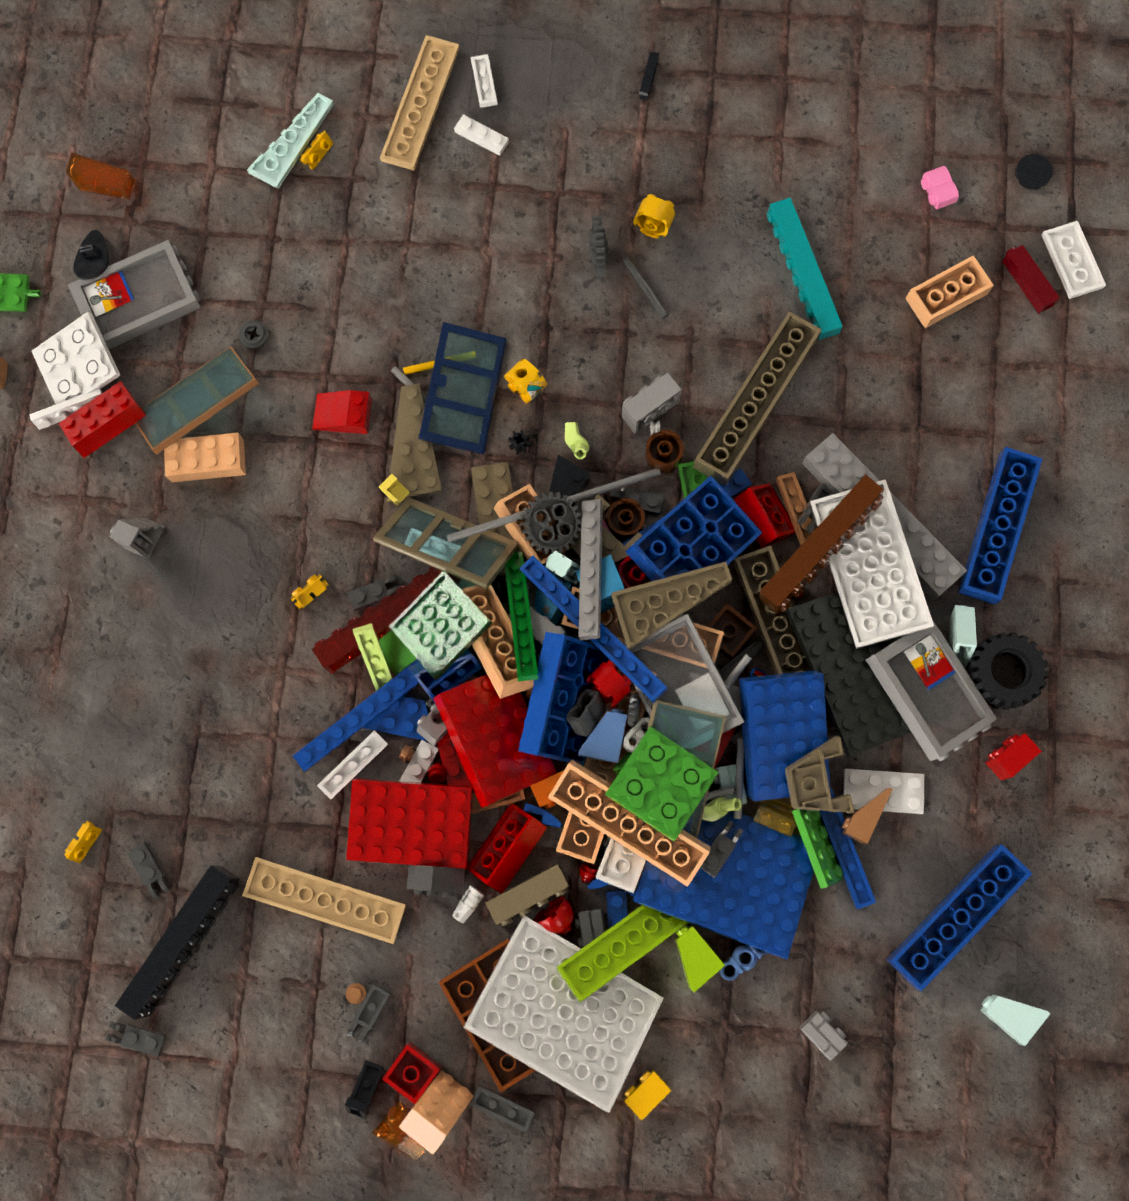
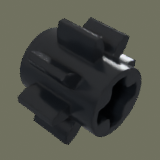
M523 430L520 433L513 431V437L508 438V442L512 443L509 446L510 450L515 449L517 455L522 451L526 453V448L531 447V443L528 441L530 435L525 436Z
M502 580L493 581L491 586L503 604L509 600L507 583Z

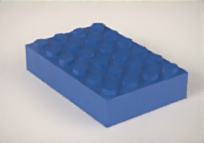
M709 476L625 552L651 581H656L726 562L728 565L762 532L712 476Z
M545 633L538 661V679L533 682L532 694L518 751L564 762L574 760L584 766L586 758L578 756V753L590 735L585 737L575 734L567 720V714L577 704L580 694L594 686L592 682L588 684L586 678L603 662H608V657L596 645L563 634Z
M805 671L740 678L741 715L745 721L742 723L747 797L753 801L790 797L785 768L828 741L824 674L818 671ZM828 758L825 759L824 762L830 789V773Z

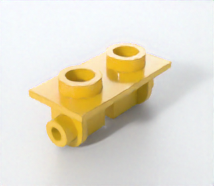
M326 131L317 134V137L310 144L312 147H308L301 154L300 161L303 164L307 163L312 170H314L334 144Z
M314 574L306 581L308 583L303 588L298 587L291 593L293 596L290 599L292 602L295 599L297 600L294 604L299 609L305 608L314 600L310 596L311 592L318 597L327 590L326 587L329 584L325 579L320 581L322 578L320 574L318 576Z
M90 821L83 823L76 834L79 839L73 838L65 849L66 853L64 855L66 859L81 863L103 829L93 826L94 824Z

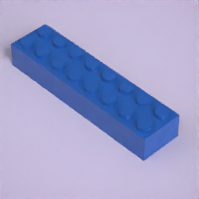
M1005 447L999 453L965 569L967 571L962 576L957 593L993 605L1001 601L1043 458Z
M1003 844L995 845L886 960L916 990L922 991L1033 873Z

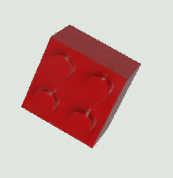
M1016 733L1002 742L1003 747L1001 746L987 755L989 759L985 763L1000 780H1005L1015 776L1042 751L1026 733L1021 735Z
M409 1042L382 1080L413 1104H416L443 1066Z

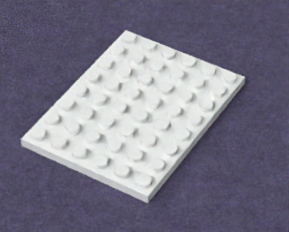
M524 915L463 1028L602 1110L610 1112L664 998L620 973L580 1003L556 967L581 949L557 934L547 931L540 924Z

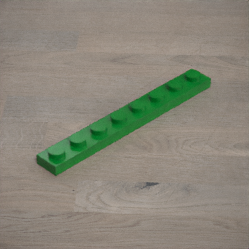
M523 551L514 552L505 564L518 682L538 679L526 575L519 569L524 564Z

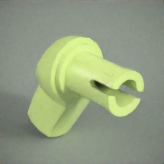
M577 422L565 423V442L575 453L574 456L577 459H584L589 451L588 441L580 435Z
M715 798L705 805L702 820L713 822L725 816L728 811H739L742 806L740 799Z

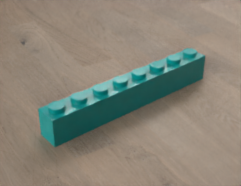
M791 197L771 203L767 212V219L770 223L772 222L774 236L778 238L780 251L786 257L787 269L791 270L793 284L799 290V299L801 302H804L806 307V316L813 325L822 329L818 340L840 334L843 327Z

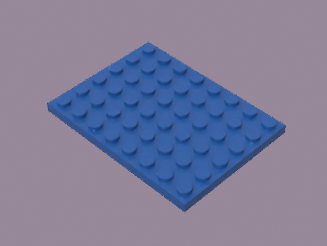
M728 811L725 816L716 821L702 820L697 838L711 846L728 821L733 823L732 828L725 835L730 840H732L739 828L744 830L737 840L735 848L715 878L699 868L689 886H686L646 860L633 902L785 960L788 959L814 871L801 836L742 814V819H733L734 811ZM692 815L683 827V830L690 833L693 823Z

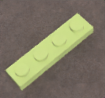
M370 623L354 628L353 634L377 691L393 679L374 627Z

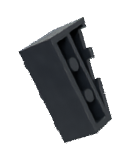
M558 455L549 492L552 491L553 495L556 492H560V498L563 495L568 497L581 493L590 481V473ZM560 507L554 509V513L557 516L561 513Z

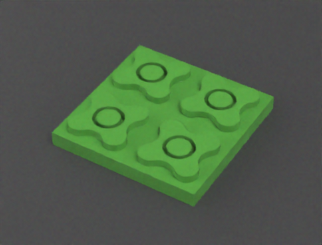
M650 726L605 795L674 842L719 772Z

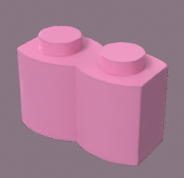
M945 165L924 173L921 185L929 194V203L936 210L957 202L959 193Z

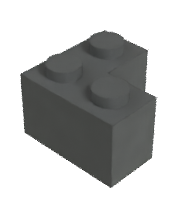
M409 865L406 889L414 890V894L439 896V892H443L442 896L454 897L455 893H463L465 869Z

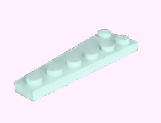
M317 93L302 109L301 113L292 120V124L280 133L281 136L275 142L273 141L269 145V149L264 154H261L247 169L248 173L279 189L333 107V100Z

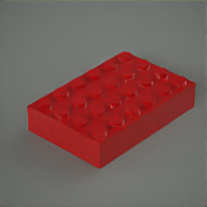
M486 674L442 692L433 698L481 808L557 774L551 758L518 751L528 711L521 692L500 699L490 678Z
M362 778L353 779L346 860L466 869L469 861L473 804L472 786Z

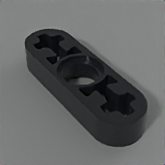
M650 52L640 88L639 99L647 101L649 99L660 53Z

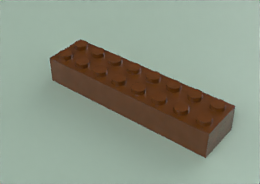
M865 474L759 591L760 600L777 615L781 611L784 613L791 606V600L794 597L798 598L803 593L805 584L807 582L809 584L812 583L817 577V571L820 568L824 569L829 564L832 554L837 555L843 548L842 544L846 539L850 540L856 534L857 527L859 525L863 526L870 518L868 515L871 511L879 509L884 498V489Z

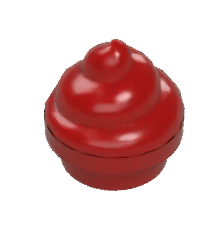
M435 763L428 769V777L433 783L444 782L447 770L440 763Z
M584 862L580 866L579 874L583 883L596 879L599 868L595 864Z

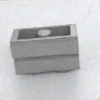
M814 1011L799 1026V1029L831 1061L848 1044L844 1040L846 1035L838 1027L834 1029L829 1024L832 1020L824 1012L820 1014L818 1011Z

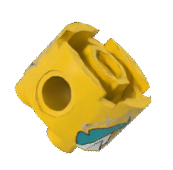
M526 359L518 361L504 375V378L509 382L507 386L514 393L518 392L521 399L527 404L547 386L545 378L543 376L540 377L537 368Z

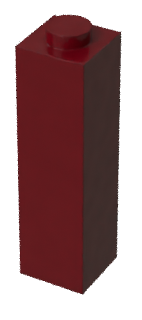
M1021 245L1018 248H1010L1005 253L1006 256L1002 262L1037 313L1040 314L1053 307L1060 297L1025 247Z

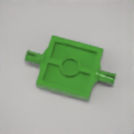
M0 273V311L27 312V303L30 297H41L40 290H30V277L27 274Z

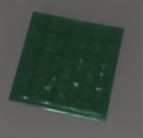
M443 570L389 627L429 674L438 680L489 628L492 622L449 574Z

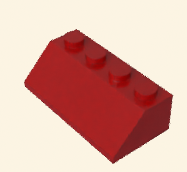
M511 803L466 869L485 884L503 894L547 827Z

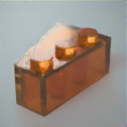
M71 153L66 174L78 190L130 200L135 179L128 170Z
M399 1102L389 1110L388 1115L375 1128L372 1134L389 1148H393L397 1152L416 1161L426 1149L399 1128L411 1111L402 1102Z

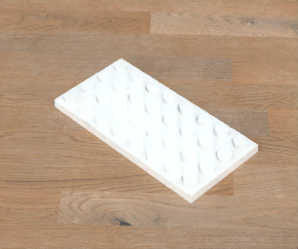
M886 479L876 482L884 489L882 505L877 511H871L868 515L870 517L863 526L859 525L857 527L856 534L850 540L846 539L844 541L841 551L837 555L833 553L829 562L856 649L934 627ZM851 490L810 501L817 527Z

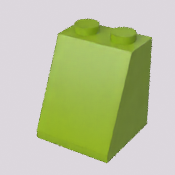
M684 926L676 932L678 936L675 938L688 987L694 993L725 965L693 926Z

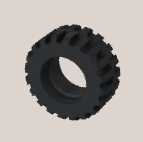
M1004 632L989 637L975 648L967 664L969 669L966 672L986 703H991L993 708L998 709L1002 707L1003 710H1009L1028 704L1041 694L1040 690L1044 689L1047 684L1044 679L1048 678L1049 671H1045L1048 663L1047 660L1043 661L1042 658L1045 654L1042 649L1039 651L1036 649L1037 644L1034 641L1028 642V637L1024 635L1018 637L1017 633L1010 632L1006 634ZM1007 654L1019 662L1023 678L1017 688H1005L994 679L991 672V663L996 655Z

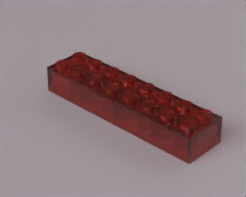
M431 566L427 573L417 575L413 578L412 583L399 587L396 590L397 593L391 597L390 595L384 597L376 607L371 606L366 609L361 617H355L344 628L334 630L331 633L332 636L326 640H319L315 643L312 651L323 668L330 674H333L361 655L353 634L354 628L372 623L377 638L380 640L429 599L433 598L437 604L453 594L457 584L452 575Z

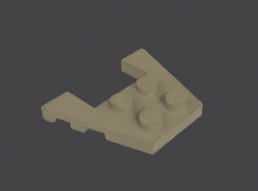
M597 494L595 499H601L603 502V516L608 511L610 504ZM602 525V558L611 555L615 564L620 563L619 561L628 557L625 551L642 535L638 532L624 546ZM577 531L576 534L579 538H574L575 545H570V547L581 557V531Z
M834 736L785 768L792 808L854 813L852 796L850 794L831 798L824 762L825 759L844 755L841 737Z

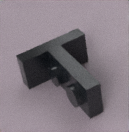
M365 1060L352 1094L345 1103L347 1113L366 1120L369 1106L385 1069L383 1066Z

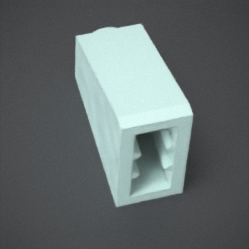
M955 605L950 616L948 644L963 667H967L977 646L975 607Z
M993 994L984 999L982 1002L983 1007L980 1010L1017 1043L1023 1046L1027 1045L1050 1015L1046 1010Z

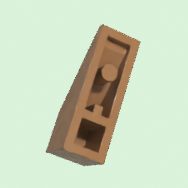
M890 787L884 789L851 814L850 817H846L842 824V828H844L842 834L862 844H868L893 789Z

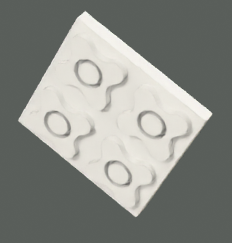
M86 312L32 350L55 404L89 393L98 388L101 389L121 376L96 321L89 312Z

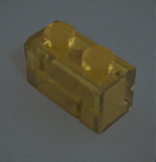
M775 799L762 800L758 805L753 821L791 837L797 825L792 813L796 809Z

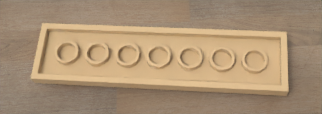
M425 36L381 153L380 160L382 162L415 171L459 52V44Z
M255 857L242 895L391 944L395 943L407 906L391 899Z

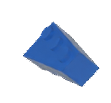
M463 646L407 668L434 702L433 698L438 694L459 686L482 667L473 654Z

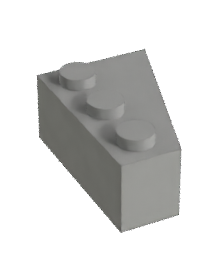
M147 518L120 519L112 526L110 538L126 550L149 560L165 526Z

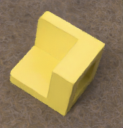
M393 474L379 486L380 490L397 506L410 494Z

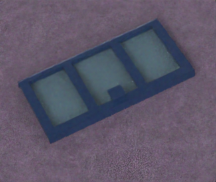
M446 322L442 323L418 439L484 454L504 357L506 338Z

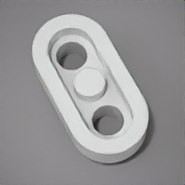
M645 717L638 720L634 727L624 735L622 745L626 751L633 753L647 732L650 718ZM642 726L646 728V732L642 730ZM630 739L634 742L633 746L629 743Z

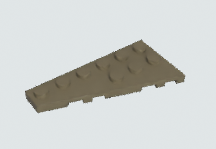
M420 383L401 387L390 475L393 474L410 492L405 499L442 491L432 442L418 439L425 409ZM387 497V501H386V502H387V503L392 502V501Z
M722 562L612 592V601L627 649L630 650L730 584L732 577L727 563Z

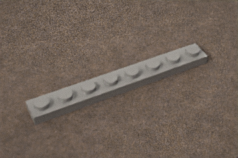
M601 499L582 501L578 636L580 640L600 638L603 502Z

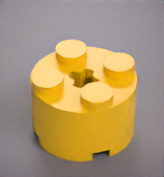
M647 195L642 200L635 215L634 225H638L640 232L648 237L659 238L660 235L665 237L675 217L674 204L671 201L657 198L655 195Z

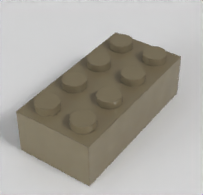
M557 864L485 904L495 924H501L503 927L513 922L515 915L519 914L522 917L532 911V906L537 904L538 907H541L550 902L549 897L553 895L559 897L567 893L566 888L570 886Z

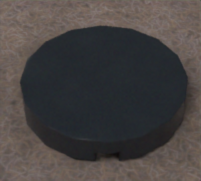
M1039 154L1024 156L1015 168V176L1020 181L1019 183L1023 187L1033 190L1047 185L1053 174L1051 163L1046 157Z

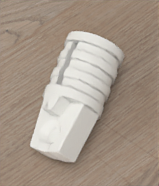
M470 885L462 899H460L452 916L457 921L464 923L475 911V908L485 895Z

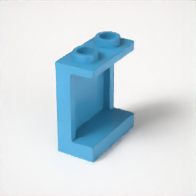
M611 555L602 558L601 613L614 608L611 593L625 589ZM579 569V570H577V571H575V572H576V575H577L578 580H579V582H580V569Z

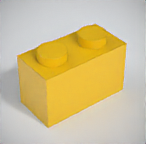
M654 1069L651 1072L647 1070L639 1078L641 1082L636 1087L632 1085L624 1093L626 1095L624 1102L641 1121L671 1092V1088Z

